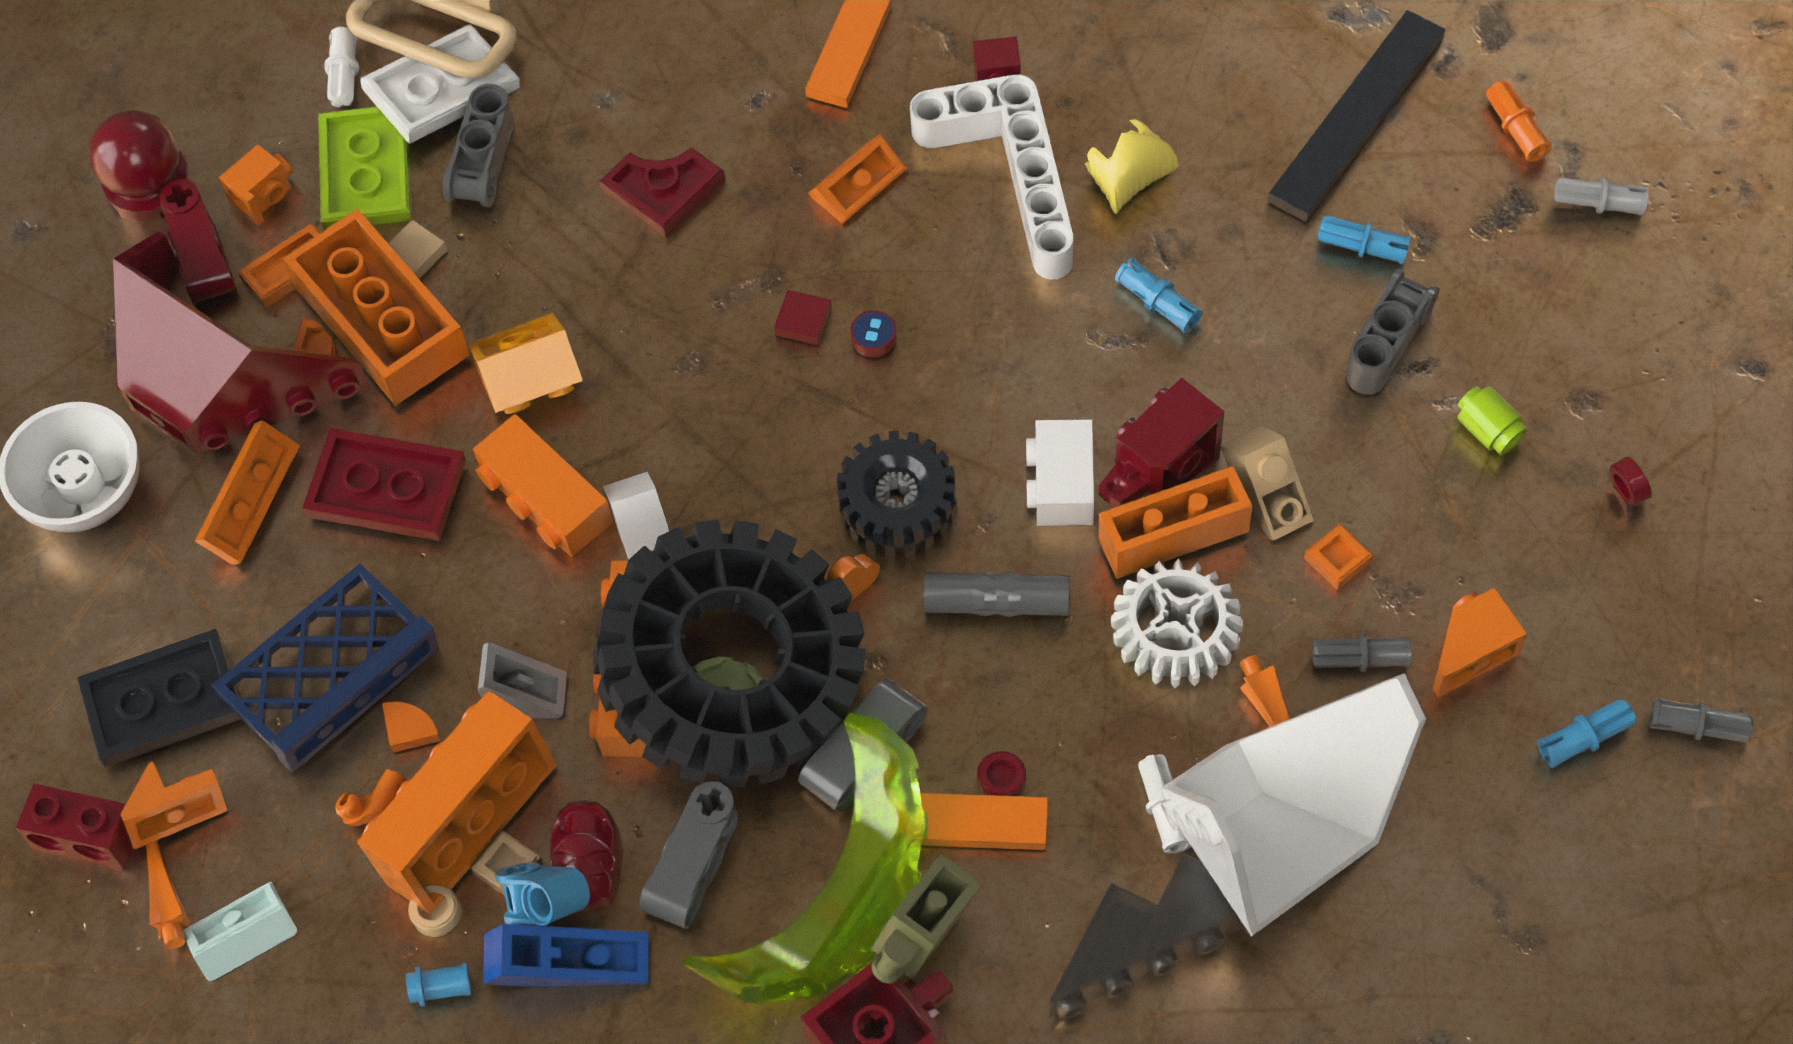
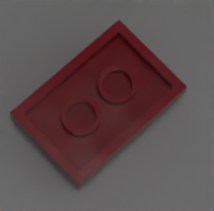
M330 428L302 509L308 518L440 541L466 458L464 452L459 450Z

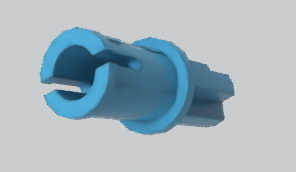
M1324 216L1318 232V240L1320 242L1358 251L1359 257H1363L1365 253L1399 262L1402 265L1405 261L1411 236H1403L1371 227V222H1368L1367 226L1331 216Z
M1618 699L1586 717L1578 714L1574 716L1573 723L1544 738L1538 739L1537 746L1544 760L1550 758L1547 760V764L1549 767L1555 768L1558 764L1587 749L1591 751L1598 750L1600 742L1633 726L1636 722L1635 713L1627 701Z

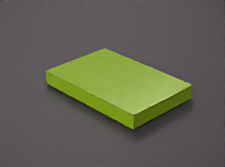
M378 107L318 113L320 207L323 229L326 230L356 209H359L372 225L411 221L409 143Z

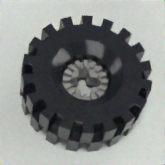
M888 431L889 440L881 441L879 434H875L869 437V447L865 448L861 442L853 447L854 459L848 456L844 458L841 463L842 473L838 472L837 476L839 509L845 529L850 528L851 537L858 544L865 538L867 550L876 553L878 547L883 546L885 556L895 557L897 548H905V555L910 556L916 554L915 545L921 543L925 550L934 546L933 534L942 539L948 532L947 522L953 523L955 506H957L955 473L953 466L949 467V457L943 450L937 454L936 443L929 438L921 445L919 444V434L909 432L906 440L899 439V431ZM898 489L901 495H905L904 503L898 502V505H896L895 501L890 499V491Z

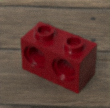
M33 783L16 825V830L33 850L124 871L133 850L120 815L126 805L125 803Z

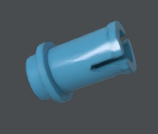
M467 963L423 971L421 966H416L415 972L406 973L409 1003L419 1002L420 1007L426 1006V1001L471 995Z

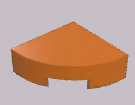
M302 318L292 351L338 356L337 348L329 333L318 322Z
M404 702L382 703L389 743L393 753L441 741L433 721L420 708Z

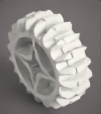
M1179 558L1174 562L1173 569L1166 570L1165 566L1158 561L1155 564L1153 575L1141 568L1137 573V582L1127 580L1123 585L1124 595H1117L1115 598L1114 609L1116 612L1111 615V627L1116 630L1113 633L1114 645L1123 648L1121 650V658L1124 663L1136 661L1134 671L1137 673V676L1151 670L1152 681L1155 685L1162 680L1163 676L1171 677L1170 682L1174 688L1179 686L1181 677H1187L1189 682L1195 687L1199 683L1200 672L1213 679L1217 675V664L1227 667L1231 662L1232 654L1230 651H1236L1239 648L1240 637L1238 634L1242 632L1243 619L1237 615L1240 614L1241 605L1238 599H1230L1232 596L1230 583L1218 585L1219 576L1216 570L1205 577L1201 575L1202 567L1199 562L1192 566L1191 571L1183 570V564ZM1151 604L1154 608L1155 619L1150 621L1149 628L1141 631L1137 620L1144 609ZM1211 615L1215 622L1216 630L1207 641L1203 642L1200 639L1199 627L1203 625L1204 619Z

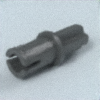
M1360 633L1358 638L1316 639L1312 644V661L1317 668L1359 667L1360 672H1366L1367 667L1404 666V668H1409L1411 666L1412 652L1409 636L1399 638H1366L1365 633Z
M1654 697L1649 728L1694 735V740H1700L1703 735L1746 743L1749 742L1752 736L1754 722L1748 714L1706 708L1707 704L1704 701H1700L1699 705Z

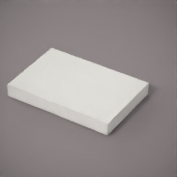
M471 24L427 45L469 61L484 58L492 49ZM404 56L360 78L362 90L409 144L464 117L469 96L478 86L496 84L505 89L507 94L519 89V77L505 62L490 75L470 79Z

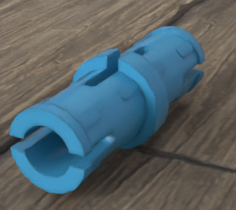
M1133 257L1127 259L1130 267L1125 262L1121 265L1116 273L1115 281L1145 302L1144 307L1150 312L1154 313L1157 311L1185 334L1191 331V327L1194 328L1199 323L1203 310L1179 294L1173 288L1174 283L1167 278L1160 279Z

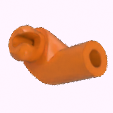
M386 769L371 794L359 797L357 794L347 792L341 795L335 805L336 813L342 817L344 823L350 826L357 827L367 824L386 809L396 797L400 786L406 779L399 773Z

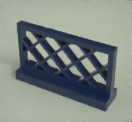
M358 564L213 683L212 687L214 692L277 753L280 762L293 773L437 652L439 646L434 628L422 616L417 618L365 567ZM360 582L372 592L371 606H345V595ZM379 599H380L386 606H378V604H379ZM318 617H336L334 636H308L309 624ZM370 617L368 636H342L343 618ZM377 617H399L406 624L394 636H376ZM281 647H299L297 667H271L272 655ZM307 647H333L331 667H305ZM341 647H367L366 660L357 667H339ZM244 678H261L259 698H238L230 689ZM270 678H296L294 698H268ZM304 678H330L329 691L320 698H302ZM250 709H258V716ZM293 709L292 722L275 735L265 725L266 710Z

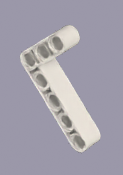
M1010 75L925 90L915 95L910 103L911 131L914 141L922 147L938 148L1002 136L1033 267L1036 273L1047 279L1065 277L1073 266V232L1035 83L1029 77L1023 75ZM1039 212H1049L1048 214H1039ZM1048 249H1058L1059 251L1050 252V251H1047V250H1048Z

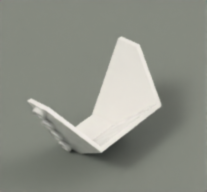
M1405 673L1229 743L1161 788L1167 799L1166 802L1161 804V807L1170 826L1174 831L1182 830V833L1251 937L1379 843L1426 720Z

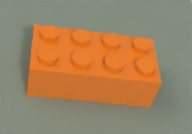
M359 209L354 210L283 257L294 287L353 357L361 363L364 370L395 406L470 355L461 326Z
M488 690L478 703L471 705L466 710L462 721L446 740L439 742L433 748L429 759L419 771L400 786L396 797L386 809L367 824L363 835L357 841L386 885L407 900L414 901L427 914L430 915L444 897L437 892L427 894L423 888L439 885L446 889L448 887L452 889L557 766L533 719Z

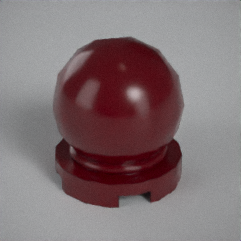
M140 110L117 113L102 122L90 140L91 167L96 178L101 182V187L109 204L117 209L119 215L123 218L138 222L154 221L162 218L160 213L163 210L159 200L162 188L167 183L176 179H186L192 182V173L182 152L179 150L173 131L156 115Z

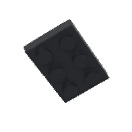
M217 629L77 677L98 757L104 767L241 719L214 692L212 687L213 683L230 670L222 639ZM234 686L230 690L239 698L236 686Z

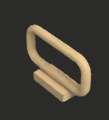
M355 0L346 13L347 27L352 34L360 39L460 77L470 79L482 78L492 74L512 52L517 42L516 29L510 21L503 18L500 14L499 0H410L497 33L500 36L499 40L484 58L476 61L459 58L365 22L363 20L364 16L378 0Z

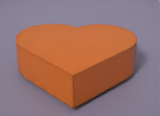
M865 553L855 557L851 555L844 556L838 559L829 569L827 582L841 577L853 596L851 599L853 601L875 581L880 572V566Z

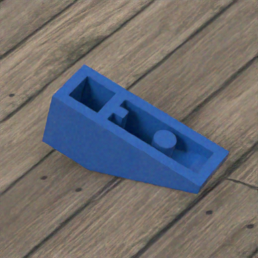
M501 924L484 934L483 984L540 987L648 983V932Z

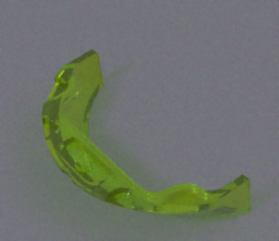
M849 713L844 720L855 767L853 817L839 862L817 898L794 922L768 940L751 948L726 955H686L681 962L683 966L740 1001L764 1004V1002H780L799 997L808 999L828 991L827 986L835 983L849 972L856 974L877 955L871 948L892 914L919 882L921 873L917 870L921 840L927 839L928 814L922 810L920 788L915 769H920L914 751L886 724L877 718Z

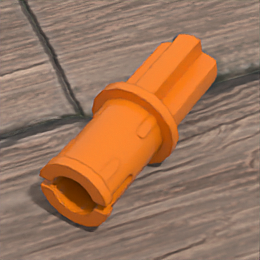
M1499 80L1494 82L1492 87L1486 91V97L1503 121L1502 130L1504 133L1512 135L1524 153L1527 162L1540 160L1550 152L1552 144L1546 139L1536 124L1533 109L1525 107L1508 81L1501 82Z

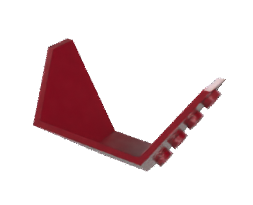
M159 231L113 258L117 353L116 388L118 391H121L132 411L194 453L200 454L208 450H218L227 445L228 442L248 435L254 423L264 421L272 426L294 416L307 415L316 407L334 400L350 398L358 391L370 387L361 363L354 358L252 346L171 293L169 290L177 259L166 236Z

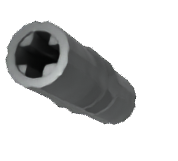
M988 571L977 573L925 572V613H965L980 616L998 614L1006 617L1017 615L1069 616L1070 575L1019 574L1010 571L998 574Z

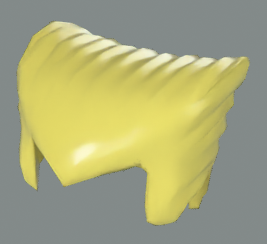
M1137 119L1129 121L1137 127L1140 133L1133 130L1128 131V133H1122L1110 158H1106L1095 147L1091 148L1087 154L1089 162H1086L1085 166L1093 179H1095L1097 185L1100 186L1101 192L1106 195V199L1110 202V207L1114 214H1118L1122 207L1138 191L1143 190L1146 186L1158 181L1163 176L1174 173L1179 167L1177 156L1171 146Z

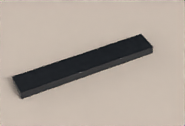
M1406 10L1271 189L1268 195V202L1307 222L1444 38L1445 29Z

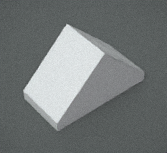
M648 472L603 486L628 560L644 545L653 551L657 537L669 532V528L656 488Z

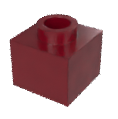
M1017 36L973 41L976 81L1021 75Z

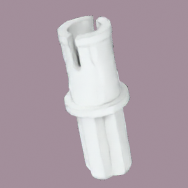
M337 27L329 34V58L324 64L325 73L328 75L327 98L332 101V106L340 108L342 105L349 106L353 102L354 77L359 72V64L355 60L358 37L352 34L347 27Z
M1163 754L1146 756L1145 759L1139 762L1138 768L1149 800L1146 805L1147 813L1154 816L1164 853L1175 854L1185 851L1192 846L1181 829L1177 831L1172 829L1161 807V804L1167 801L1161 788L1173 780L1167 758Z

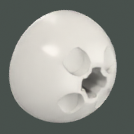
M67 402L48 407L24 421L6 442L0 456V488L3 496L20 516L41 528L56 532H80L95 528L114 517L126 505L136 487L140 469L139 450L136 439L124 419L104 406L88 402Z

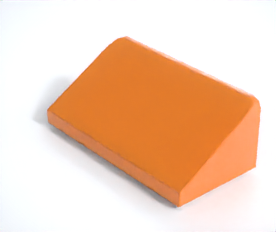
M879 134L812 188L808 194L815 202L843 224L908 168Z

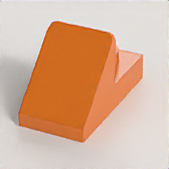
M152 761L147 765L120 815L132 847L135 850L228 810L212 768L197 775L187 776L175 784L164 787Z

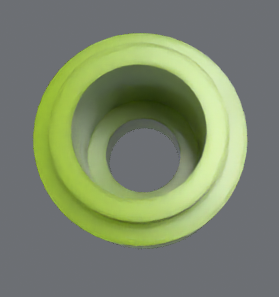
M1478 386L1472 388L1457 405L1461 409L1457 420L1489 451L1494 449L1501 456L1516 446L1528 431V428L1522 423L1523 417L1492 386H1488L1483 390Z

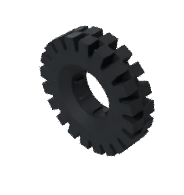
M719 520L695 522L689 537L685 538L678 527L658 536L653 551L644 545L628 560L624 575L617 574L607 594L595 635L597 640L593 650L594 675H601L597 691L605 712L615 709L618 713L614 727L629 745L639 738L646 744L642 757L662 770L672 760L682 765L679 778L702 784L706 774L711 773L719 775V782L727 787H744L750 775H757L762 785L784 778L788 767L792 764L797 770H800L845 720L860 687L857 684L864 672L866 649H861L858 646L865 633L860 613H848L847 611L853 596L841 577L827 582L824 576L830 564L813 549L809 550L802 558H799L792 553L797 539L775 529L769 542L758 539L759 524L735 520L731 534L721 533ZM731 609L733 612L740 611L760 621L764 625L763 628L769 630L773 635L779 649L774 663L779 664L780 669L770 680L767 681L763 678L757 687L750 689L733 690L726 686L725 688L715 686L701 678L697 674L696 668H691L682 652L686 634L680 631L694 617L699 620L702 618L703 613L707 611Z

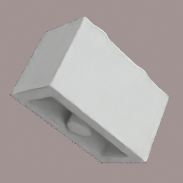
M1035 420L1036 438H1026L1027 467L1036 466V480H1027V508H1037V526L1094 525L1092 420Z

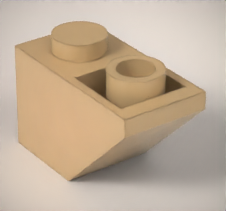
M1259 426L1220 445L1227 466H1234L1252 503V514L1270 540L1274 541L1314 521L1284 436Z

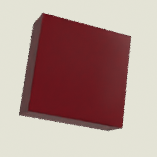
M787 290L774 325L775 336L819 346L832 309L831 300Z

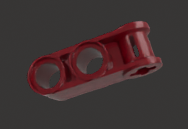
M176 179L167 183L160 192L159 200L169 229L168 236L193 305L237 290L224 256L225 253L208 209L203 203L197 186L186 179Z

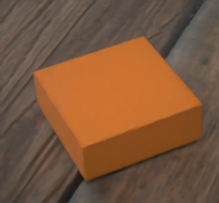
M1339 523L1305 551L1304 559L1338 591L1372 563L1373 554Z

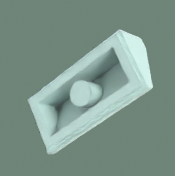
M272 881L183 930L192 956L208 981L216 980L297 933V928Z

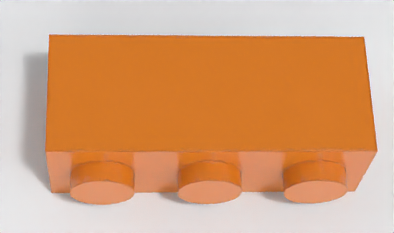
M516 414L473 448L479 465L475 471L480 480L492 491L499 488L507 496L506 502L520 519L525 520L529 517L538 525L536 528L538 534L552 549L555 550L560 546L572 558L614 523L608 500Z
M1234 466L1099 513L1098 540L1116 579L1138 572L1141 568L1146 569L1155 566L1158 561L1163 563L1249 532L1252 503Z

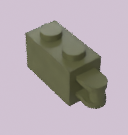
M940 854L892 914L871 950L878 954L872 963V972L875 977L884 983H895L904 973L913 980L959 920L982 883Z

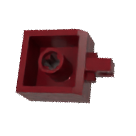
M1182 377L1170 389L1167 387L1160 389L1151 399L1148 409L1138 419L1134 417L1128 419L1117 432L1116 464L1100 483L1099 496L1115 508L1199 478L1220 458L1225 411Z
M871 963L800 1017L804 1036L810 1044H948L946 1034L935 1022L940 1017V1013L936 1008L953 995V985L940 969L917 985L912 979L905 983L900 979L895 983H884L873 974ZM872 1030L876 1035L884 1033V1036L877 1040L874 1037L867 1039L866 1033Z

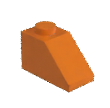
M1495 588L1480 595L1477 592L1469 593L1454 604L1432 689L1437 698L1520 655L1527 633Z

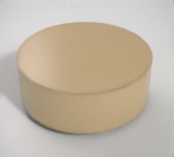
M439 885L427 886L423 888L427 894L437 892L442 894L444 899L430 915L420 909L418 904L410 900L408 907L409 917L417 930L422 934L430 937H440L451 932L459 923L462 913L461 904L449 887L446 889Z

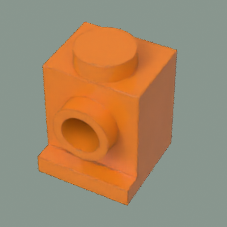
M257 144L218 178L229 203L259 226L265 221L262 213L270 206L277 204L284 197L285 193L291 189L288 177L293 173V169L279 153L275 152L271 155Z

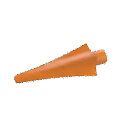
M1251 655L1243 659L1239 663L1245 674V677H1243L1245 683L1240 687L1242 692L1254 705L1269 727L1289 720L1290 716L1275 666L1272 665L1264 669L1257 655Z
M157 840L146 845L150 892L149 926L158 930V939L164 940L167 949H176L185 944L183 930L191 926V923L168 873Z

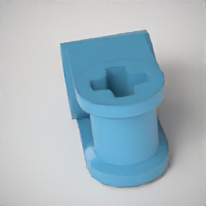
M522 863L505 867L495 873L497 882L503 885L508 910L503 914L506 924L544 926L584 909L590 899L586 879L581 872L573 867Z

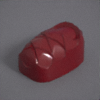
M587 800L570 802L559 811L554 821L550 839V866L576 868L586 879L590 899L588 905L578 912L602 911L614 902L618 892L623 856L620 831L609 810L598 802Z

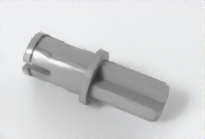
M1602 177L1599 182L1559 178L1554 187V200L1561 203L1595 207L1596 213L1600 214L1604 210L1644 215L1648 202V187L1608 182L1607 177Z

